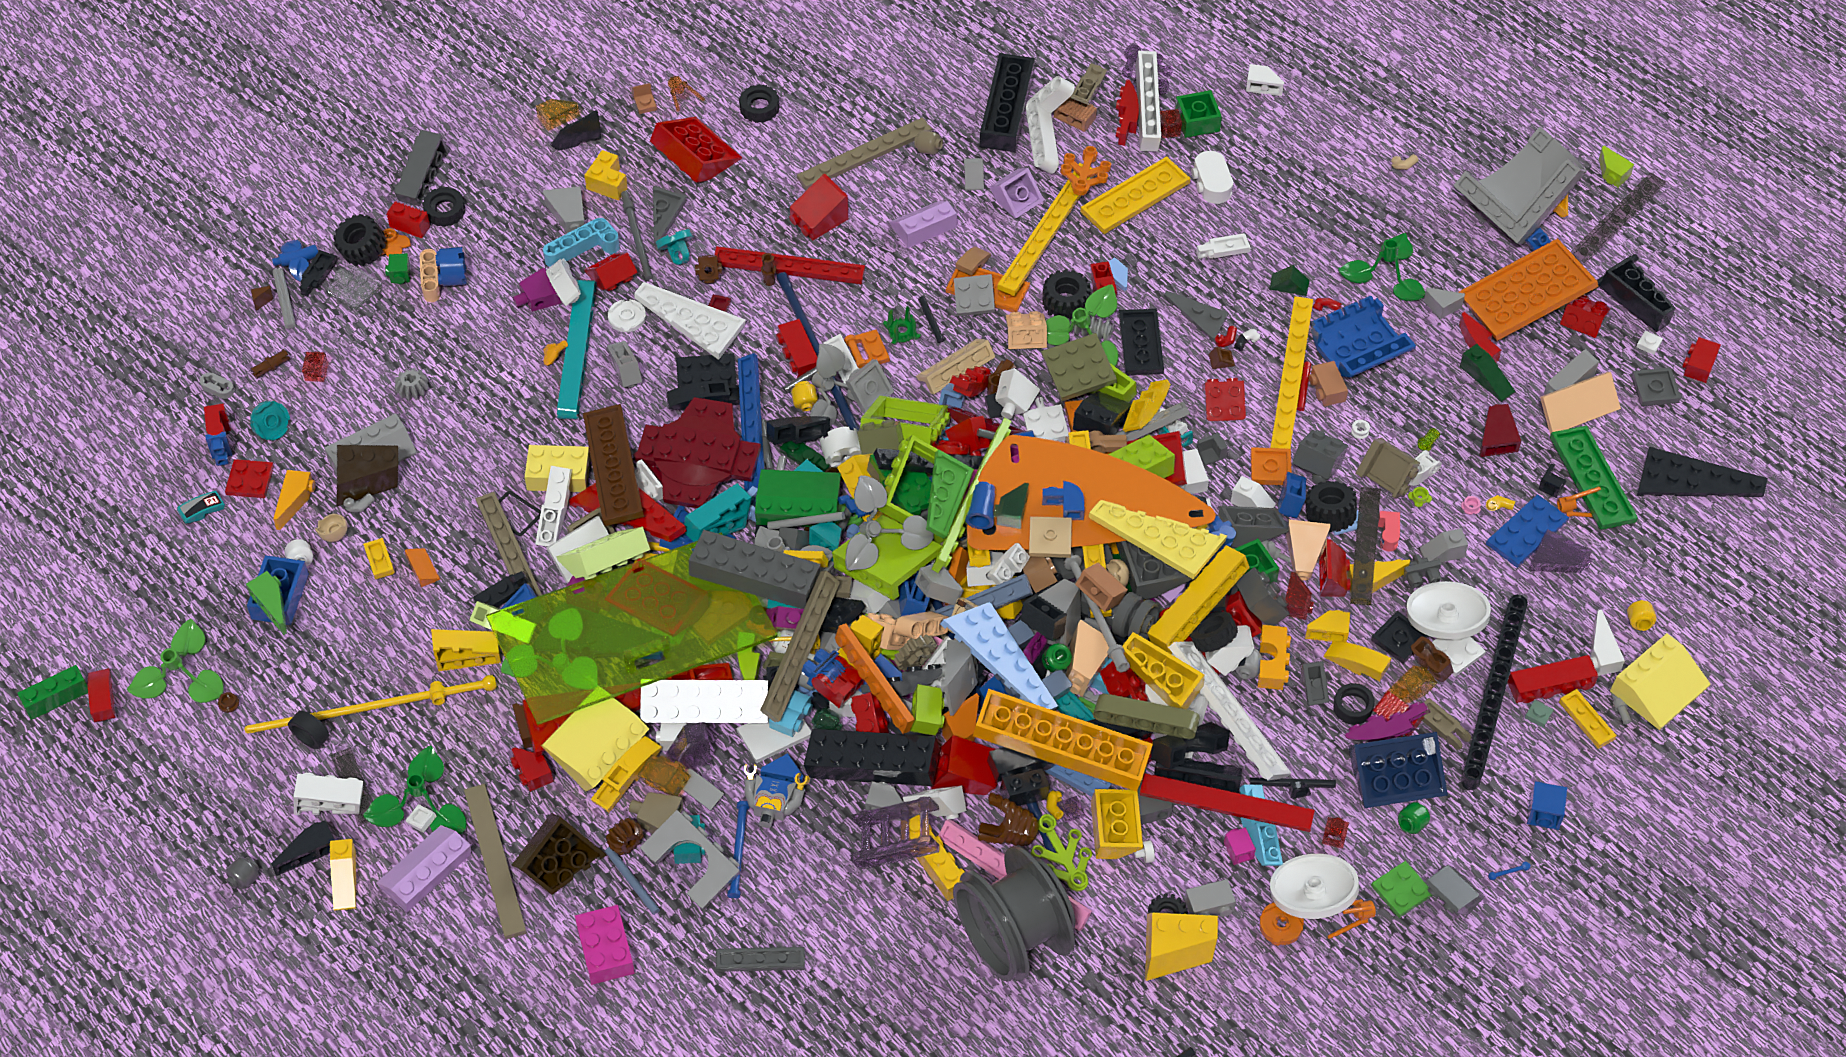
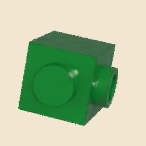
M408 253L389 254L388 265H385L386 277L389 276L391 283L402 284L410 282Z

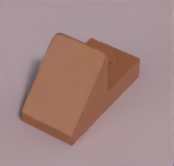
M650 83L630 87L639 114L657 110Z

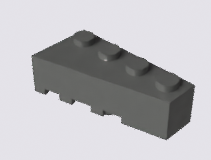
M420 130L419 135L415 137L413 150L409 152L406 167L402 169L401 179L395 186L394 192L398 201L416 206L421 205L429 190L428 183L433 182L436 177V168H441L443 165L442 157L449 154L448 147L441 134Z

